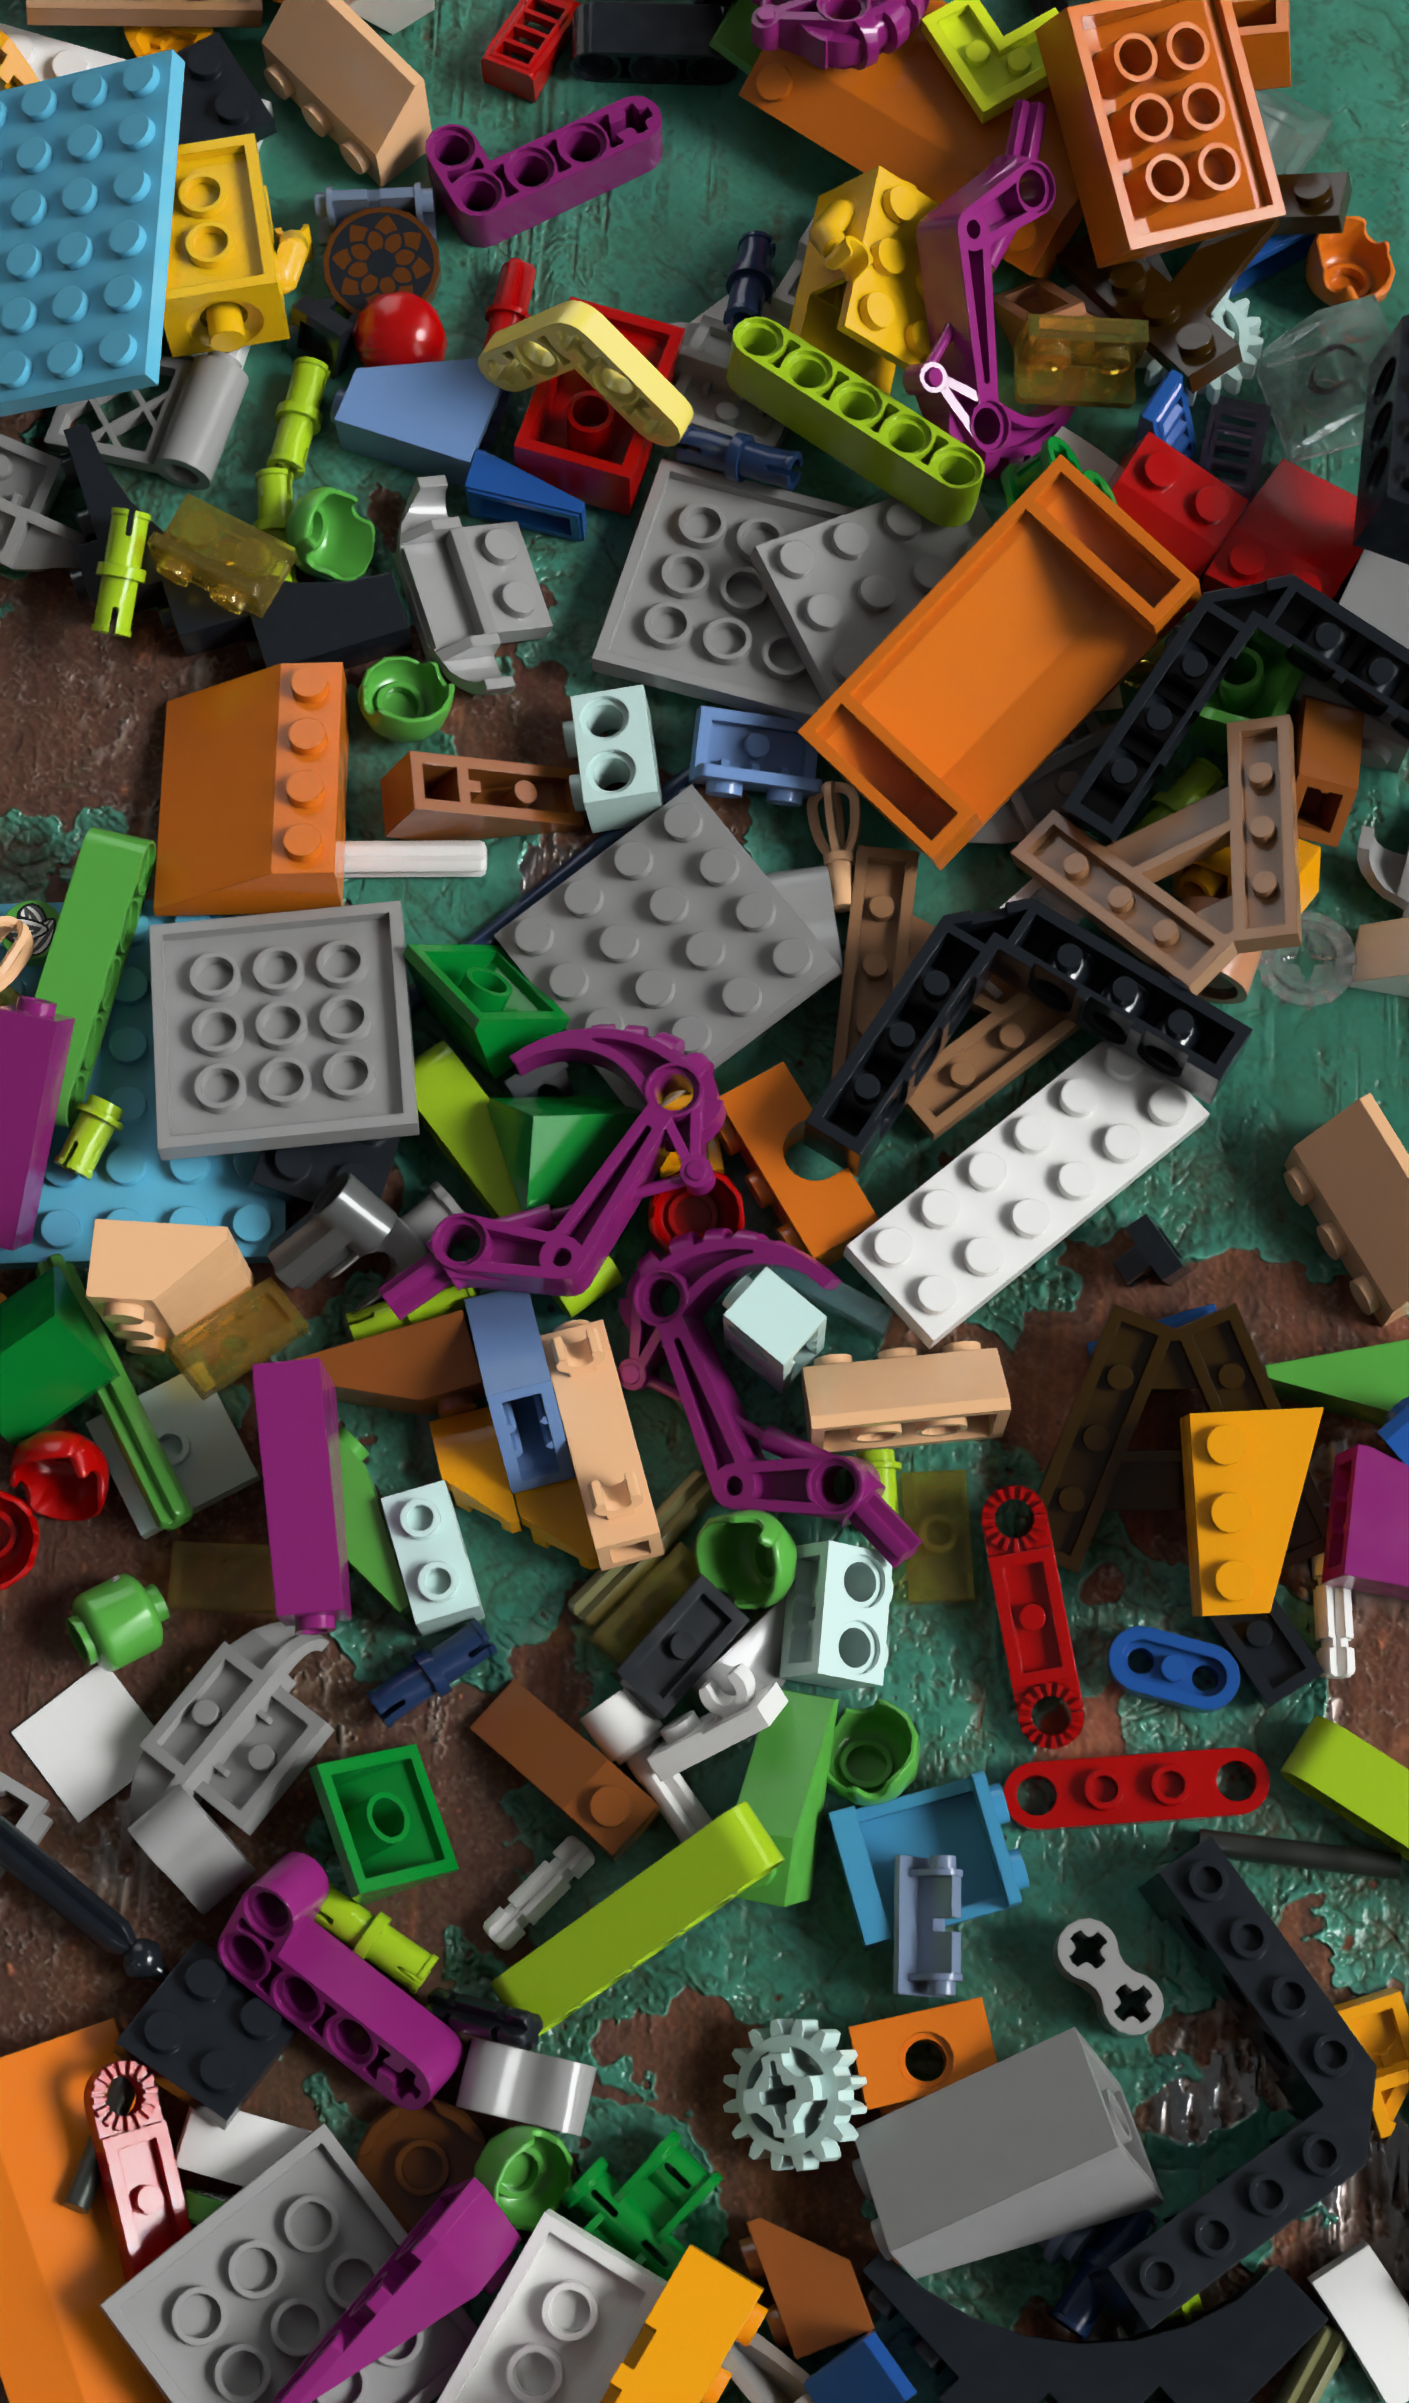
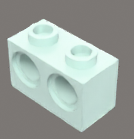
M644 685L570 696L573 720L563 722V734L568 758L578 757L580 774L569 775L575 812L586 811L592 833L639 825L663 806L652 718ZM619 730L612 736L598 737L604 731ZM613 783H627L624 787L615 791L604 790Z
M767 1266L755 1280L751 1279L748 1275L744 1276L731 1289L722 1303L727 1309L723 1314L724 1346L782 1395L802 1373V1367L808 1366L824 1348L827 1316Z
M445 1480L381 1498L415 1624L422 1637L468 1624V1621L472 1618H475L477 1621L484 1619L485 1614L452 1498Z
M830 1540L796 1546V1579L786 1595L779 1678L840 1690L883 1686L884 1669L888 1660L886 1640L889 1603L893 1596L892 1565L879 1551Z

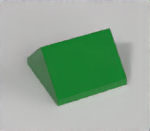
M407 944L402 954L424 1006L494 1080L514 1067L509 1057L510 1055L535 1041L562 1032L566 1029L571 1019L550 997L525 977L500 945Z
M604 1095L491 1098L487 1108L521 1211L550 1204L551 1210L574 1204L642 1111L625 1106L623 1103Z
M53 1266L0 1304V1435L12 1446H18L19 1442L39 1433L120 1376L59 1267Z
M417 1744L321 1763L309 1768L351 1897L361 1906L370 1904L459 1870Z

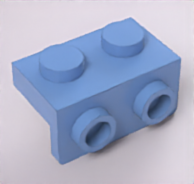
M700 706L696 709L688 782L705 784V794L721 798H742L743 790L766 793V803L800 807L802 806L803 798L808 799L809 796L821 793L822 780L815 779L818 752L797 732L804 723L791 718Z

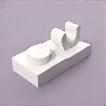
M743 1663L734 1666L727 1675L730 1683L735 1688L736 1695L734 1696L725 1694L714 1677L707 1680L699 1689V1696L705 1708L710 1712L698 1718L695 1711L692 1710L669 1722L660 1730L664 1738L663 1741L647 1758L660 1782L769 1727L789 1702L778 1683L775 1682L754 1693L756 1687L755 1678L750 1669Z

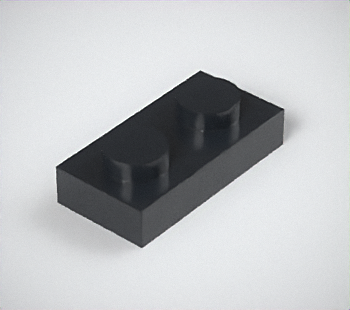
M701 1574L689 1583L611 1671L610 1675L657 1720L665 1718L750 1619Z
M1275 1597L1270 1613L1203 1616L1224 1649L1236 1660L1240 1673L1265 1711L1324 1673Z

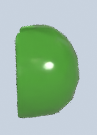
M315 487L296 501L285 526V539L291 557L300 571L306 575L331 582L356 580L364 575L374 555L376 532L371 521L360 517L356 513L353 504L358 502L356 496L333 487Z
M408 656L383 657L366 669L358 692V704L362 716L375 733L394 743L422 742L437 733L443 726L452 708L455 685L445 682L439 665L436 662L420 663L418 660Z
M747 1509L709 1518L697 1534L695 1560L699 1574H703L721 1592L731 1595L736 1600L734 1605L738 1609L766 1608L781 1602L796 1579L797 1547L791 1535L773 1515L763 1510Z
M880 1698L867 1708H844L836 1718L830 1766L827 1774L829 1790L861 1806L879 1805L896 1799L914 1781L920 1757L919 1737L909 1714L888 1700Z
M534 2125L514 2126L488 2141L474 2166V2177L486 2187L515 2230L533 2233L544 2212L549 2208L553 2211L560 2208L562 2205L560 2200L572 2187L573 2158L562 2140L555 2133Z

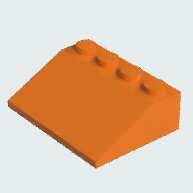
M1099 0L1066 7L1035 30L1098 269L1157 255L1286 215L1231 0Z
M343 662L280 663L167 701L153 904L155 916L268 914L343 906L350 700Z

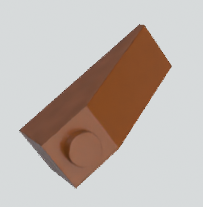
M409 751L380 780L385 837L410 840H477L579 831L584 827L583 811L575 812L569 775L579 774V770Z
M462 1310L292 1359L320 1358L336 1387L338 1402L423 1416L438 1413L440 1418H446L472 1411L477 1407L476 1401L486 1399L479 1364Z
M515 1679L469 1727L475 1735L614 1863L619 1861L660 1815L659 1805Z

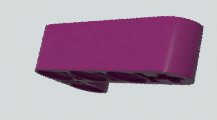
M629 96L491 161L488 159L475 135L468 128L457 124L440 126L431 132L426 140L425 152L430 183L432 187H435L437 199L458 235L465 243L479 248L494 246L654 169L661 161L663 154L662 115L659 107L652 100L644 96ZM583 157H587V158H592V159H593V160L587 161V162H579V161H576L577 159H580V158H583ZM453 161L462 162L461 164L455 166L445 165ZM530 182L541 183L540 185L534 187L524 186L526 183ZM480 206L489 207V209L481 212L472 211L473 208Z
M300 1852L285 1854L242 1895L219 1937L217 1950L220 1961L234 1978L392 2103L403 2109H422L462 2065L464 2050L459 2037L449 2026L314 1921L328 1896L330 1889L328 1877L323 1867L307 1854Z

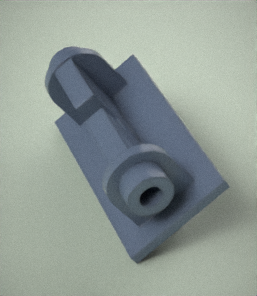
M415 182L414 187L379 188V190H334L333 186H326V192L315 193L316 217H319V246H327L330 235L345 218L365 208L387 206L411 213L428 227L432 237L437 242L435 187L422 188L421 182Z
M895 1855L893 1994L945 1998V1996H956V1983L963 1982V1975L961 1974V1932H945V1919L961 1918V1878H963V1870L956 1869V1856L930 1855L929 1858Z

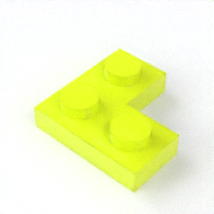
M953 0L921 18L922 33L982 124L1012 108L1016 100H1026L1049 87L1035 30L1059 13L1056 7L1005 36L1002 35L980 0Z

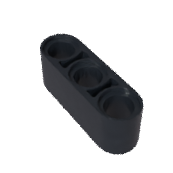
M601 1L584 3L579 5L573 13L570 69L578 78L599 83L714 86L731 82L737 75L738 67L709 46L729 8L709 4Z

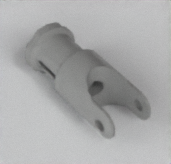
M437 1181L428 1187L430 1193L401 1218L397 1217L389 1234L370 1252H385L390 1262V1271L385 1281L356 1306V1311L372 1306L383 1297L377 1290L429 1253L430 1250L425 1243L432 1239L436 1226L444 1218L453 1214L464 1213L456 1201ZM353 1252L333 1268L328 1277L330 1279L336 1277L360 1257Z

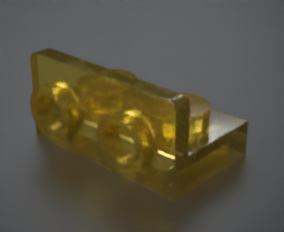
M1028 313L1013 348L1016 402L1022 404L1130 409L1136 400L1135 369L1149 343L1148 320Z
M189 493L186 495L165 533L161 535L153 532L147 542L156 564L155 568L163 577L183 587H187L192 582L209 591L210 598L222 608L235 614H242L245 609L260 618H263L298 558L295 547Z

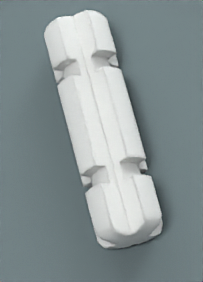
M1323 1552L1311 1558L1312 1579L1318 1580V1586H1315L1316 1589H1313L1315 1640L1321 1642V1648H1319V1651H1316V1659L1324 1671L1320 1677L1344 1679L1351 1677L1355 1672L1354 1648L1349 1647L1348 1641L1354 1638L1351 1590L1321 1584L1325 1553Z
M573 1835L568 1836L552 1852L555 1858L550 1863L544 1860L507 1898L510 1904L504 1910L499 1906L484 1922L483 1929L485 1933L501 1949L505 1951L511 1949L526 1934L523 1928L529 1922L534 1926L571 1888L568 1882L574 1876L579 1880L594 1864L595 1857L593 1852L579 1838Z

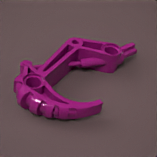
M750 0L759 6L751 18V39L754 45L762 50L774 51L780 48L804 57L811 64L823 70H826L829 66L837 69L854 68L859 71L877 63L879 54H890L896 51L908 39L909 34L916 30L930 0Z
M1024 99L1015 101L1005 155L995 157L986 170L923 217L918 224L916 234L931 352L925 363L907 366L903 375L904 389L908 395L916 397L923 418L973 449L982 458L985 465L984 477L988 479L1001 478L1000 473L1004 467L1011 463L1020 465L1041 451L1042 442L1054 436L1062 426L1064 427L1068 423L1081 396L1089 367L1082 362L1059 365L1050 391L1044 400L1026 415L1015 412L999 401L992 274L999 265L1017 230L1046 214L1052 207L1056 196L1054 176L1049 167L1038 160L1047 116V105L1039 101L1030 103Z
M615 1024L592 1025L591 1028L570 1029L535 1041L510 1055L509 1057L521 1077L539 1067L558 1062H584L605 1068L623 1079L636 1092L645 1108L574 1204L552 1210L550 1204L495 1219L467 1213L453 1214L444 1218L436 1226L432 1239L425 1243L430 1252L377 1289L397 1318L402 1320L452 1283L458 1291L462 1288H483L565 1297L582 1294L593 1282L642 1198L685 1187L690 1194L696 1196L709 1193L716 1183V1177L710 1162L706 1159V1146L721 1129L727 1113L723 1100H720L713 1077L714 1064L703 1053L696 1052L685 1055V1042L683 1039L667 1032H660L654 1037H650L648 1028L639 1025H627L624 1030L616 1029ZM684 1090L693 1095L691 1102L680 1110H668L661 1106L663 1100L674 1091ZM675 1152L681 1163L680 1175L653 1182L669 1153ZM561 1221L556 1227L555 1222ZM466 1239L480 1241L478 1253L473 1258L461 1262L451 1260L452 1252L460 1242Z
M710 1228L705 1232L704 1238L692 1231L671 1238L669 1244L670 1252L665 1255L654 1250L644 1254L639 1259L638 1269L628 1284L626 1299H619L622 1319L630 1331L629 1358L621 1362L618 1367L619 1381L627 1390L643 1392L653 1389L683 1404L706 1475L717 1502L730 1509L789 1512L836 1520L842 1527L853 1523L894 1569L905 1559H910L923 1541L881 1497L886 1487L881 1483L880 1475L874 1465L864 1458L834 1455L776 1426L771 1425L768 1429H765L750 1422L703 1320L709 1308L733 1282L750 1272L763 1269L766 1266L795 1269L813 1279L823 1289L833 1291L842 1281L823 1264L796 1247L780 1240H770L766 1235L750 1230H739L734 1234L728 1228ZM674 1283L680 1292V1303L676 1311L668 1316L662 1308L661 1301L666 1288ZM667 1359L676 1386L659 1378V1369ZM762 1449L782 1459L767 1460ZM845 1467L854 1477L855 1488L851 1498L842 1503L834 1494L833 1481L838 1471Z

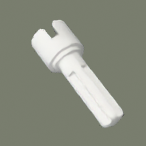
M625 1688L580 1719L605 1757L611 1762L616 1760L618 1765H621L623 1762L626 1763L637 1781L641 1783L648 1795L659 1805L661 1814L681 1843L712 1822V1819L680 1773L660 1782L647 1758L660 1744L657 1738L662 1736L659 1729L664 1725L660 1719L657 1720Z

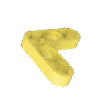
M565 301L497 331L492 335L478 358V367L485 378L495 386L510 392L525 390L575 369L643 437L657 445L675 446L680 442L693 420L694 412L686 398L599 311L581 301Z

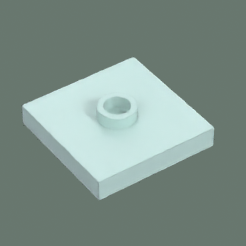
M202 1363L138 1396L192 1506L193 1514L261 1480ZM103 1414L86 1422L95 1443L107 1457L110 1474L140 1535L145 1540L164 1530L157 1527Z

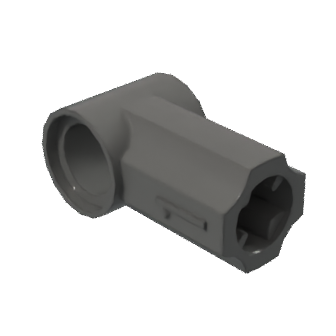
M348 1171L343 1172L323 1189L314 1201L309 1213L270 1244L267 1257L273 1264L276 1276L291 1289L301 1287L307 1290L353 1252L357 1256L362 1257L373 1251L393 1228L397 1219V1213Z

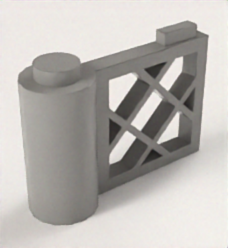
M210 351L208 355L195 356L192 361L161 355L159 374L173 377L167 392L146 403L140 391L133 390L132 392L140 406L110 423L100 406L123 393L58 405L43 442L49 451L61 454L70 452L63 430L70 428L73 420L94 409L103 427L91 434L103 462L158 473L166 480L178 486L192 490H205L212 483L249 384L247 374L241 369V363L235 357L224 352ZM159 414L158 419L156 421L154 416ZM148 420L153 428V432L146 450L140 451L122 447L117 437ZM109 441H112L113 445L106 444V443L109 442Z

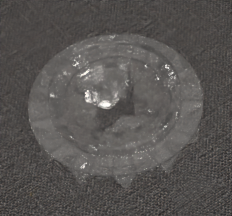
M1303 911L1301 914L1302 939H1305V948L1309 949L1310 958L1321 960V963L1324 964L1315 965L1308 982H1306L1304 975H1301L1299 965L1289 964V961H1286L1296 957L1300 948L1298 946L1263 951L1257 968L1261 976L1262 987L1269 988L1278 996L1281 1004L1292 1003L1301 1005L1307 1011L1316 1005L1327 1002L1332 1004L1349 987L1356 971L1357 956L1351 937L1339 923L1323 914Z

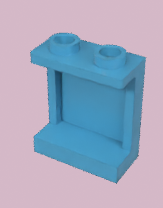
M984 1770L971 1773L968 1778L897 1797L883 1804L865 1806L855 1809V1806H850L828 1813V1826L863 1950L894 1942L895 1855L929 1858L930 1855L956 1856V1869L963 1870V1878H961V1918L945 1919V1927L1016 1908L1022 1903L1020 1890L1030 1887L1019 1848L1007 1849L1000 1824L1010 1822L1003 1790L1000 1783L988 1785Z

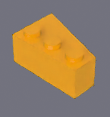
M1324 1407L1189 1413L1180 1418L1192 1617L1271 1612Z
M693 2244L689 2245L644 2322L643 2328L623 2363L621 2362L612 2377L609 2388L600 2403H717L733 2373L721 2367L735 2341L748 2348L768 2312L767 2308L757 2303L764 2288Z

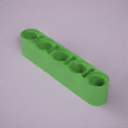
M92 827L88 830L82 843L35 994V998L57 1003L55 1014L75 1018L55 1125L71 1129L80 1114L75 1108L79 1102H84L152 880L156 861V844L153 840Z

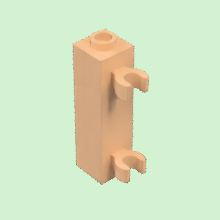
M579 1319L562 1323L552 1333L540 1335L600 1569L604 1571L665 1555L658 1522L604 1321L601 1319L589 1322Z

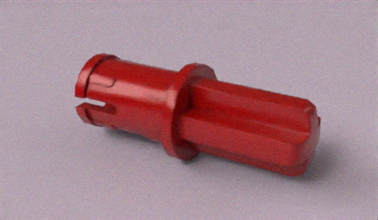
M511 258L509 262L504 263L501 267L494 303L489 305L485 311V320L489 325L483 350L492 335L497 331L531 317L528 314V308L536 270L532 264L523 262L520 258Z

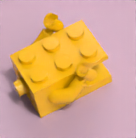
M255 133L178 145L163 324L172 358L210 351L232 352L243 346L290 339L284 295L297 287L304 264L314 257L309 224H302V228L299 230L290 229L285 232L282 231V227L273 229L267 186L263 185Z
M879 165L818 196L812 226L809 230V240L789 331L890 396L896 365L905 370L911 364L925 363L931 352L916 234L919 222L940 204L918 191L917 187L912 183L901 180Z

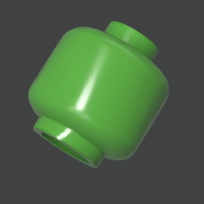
M123 1573L78 1595L72 1603L73 1616L67 1618L65 1622L71 1641L84 1663L88 1666L97 1663L104 1670L113 1672L161 1647L163 1643V1627L161 1622L169 1619L170 1614L162 1594L153 1583L143 1587L133 1576Z

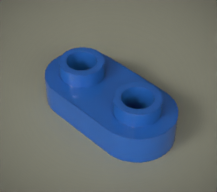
M1135 1626L1124 1630L1115 1638L1107 1653L1106 1665L1109 1676L1113 1683L1122 1691L1198 1713H1211L1222 1709L1233 1699L1240 1685L1238 1664L1234 1657L1224 1648L1152 1627ZM1133 1652L1146 1654L1151 1661L1150 1671L1145 1674L1133 1672L1128 1665V1655ZM1198 1669H1205L1211 1672L1215 1678L1214 1689L1211 1691L1197 1689L1192 1681L1193 1672Z

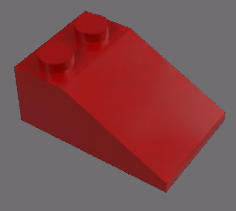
M570 296L569 301H581L599 311L672 383L685 336V328ZM573 369L536 385L514 443V461L516 467L585 502V504L630 516L648 469L655 443L643 437Z
M1150 431L1124 456L1108 482L1117 505L1197 578L1200 577L1215 556L1249 502L1248 499Z
M1282 459L1234 524L1207 569L1201 586V595L1205 592L1229 587L1231 589L1265 582L1266 579L1294 574L1338 603L1364 551L1363 548L1353 545L1357 496Z

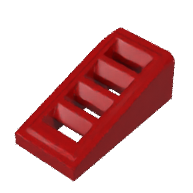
M520 0L490 42L481 59L483 82L536 103L572 35L574 10L579 5H582V3L574 0ZM540 6L562 16L558 20L540 13L536 9ZM531 21L549 28L551 31L549 34H546L527 25ZM523 37L541 46L537 49L519 42V40ZM516 53L531 60L529 63H525L512 58L511 55Z

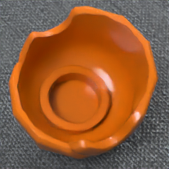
M1346 216L1342 233L1316 234L1304 264L1307 285L1312 292L1327 305L1347 313L1369 310L1384 300L1396 274L1391 255H1389V242L1386 240L1376 242L1370 238L1366 230L1367 221L1359 216Z

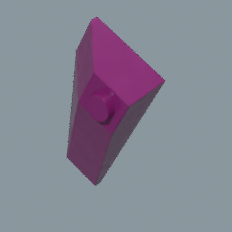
M473 2177L444 2189L269 2403H310L474 2298L482 2289L488 2295H491L505 2281L516 2263L510 2254L522 2238L482 2183Z

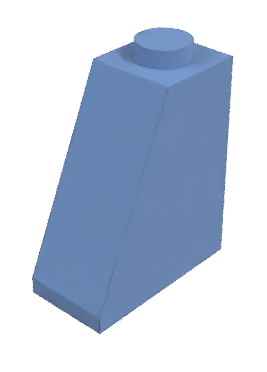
M478 358L356 368L348 388L341 387L337 391L331 408L330 420L336 425L341 449L426 476L445 475L448 483L464 487L476 449L490 453L514 392L503 390L488 381L480 372Z
M500 1290L464 1299L485 1394L512 1494L575 1478L530 1294Z

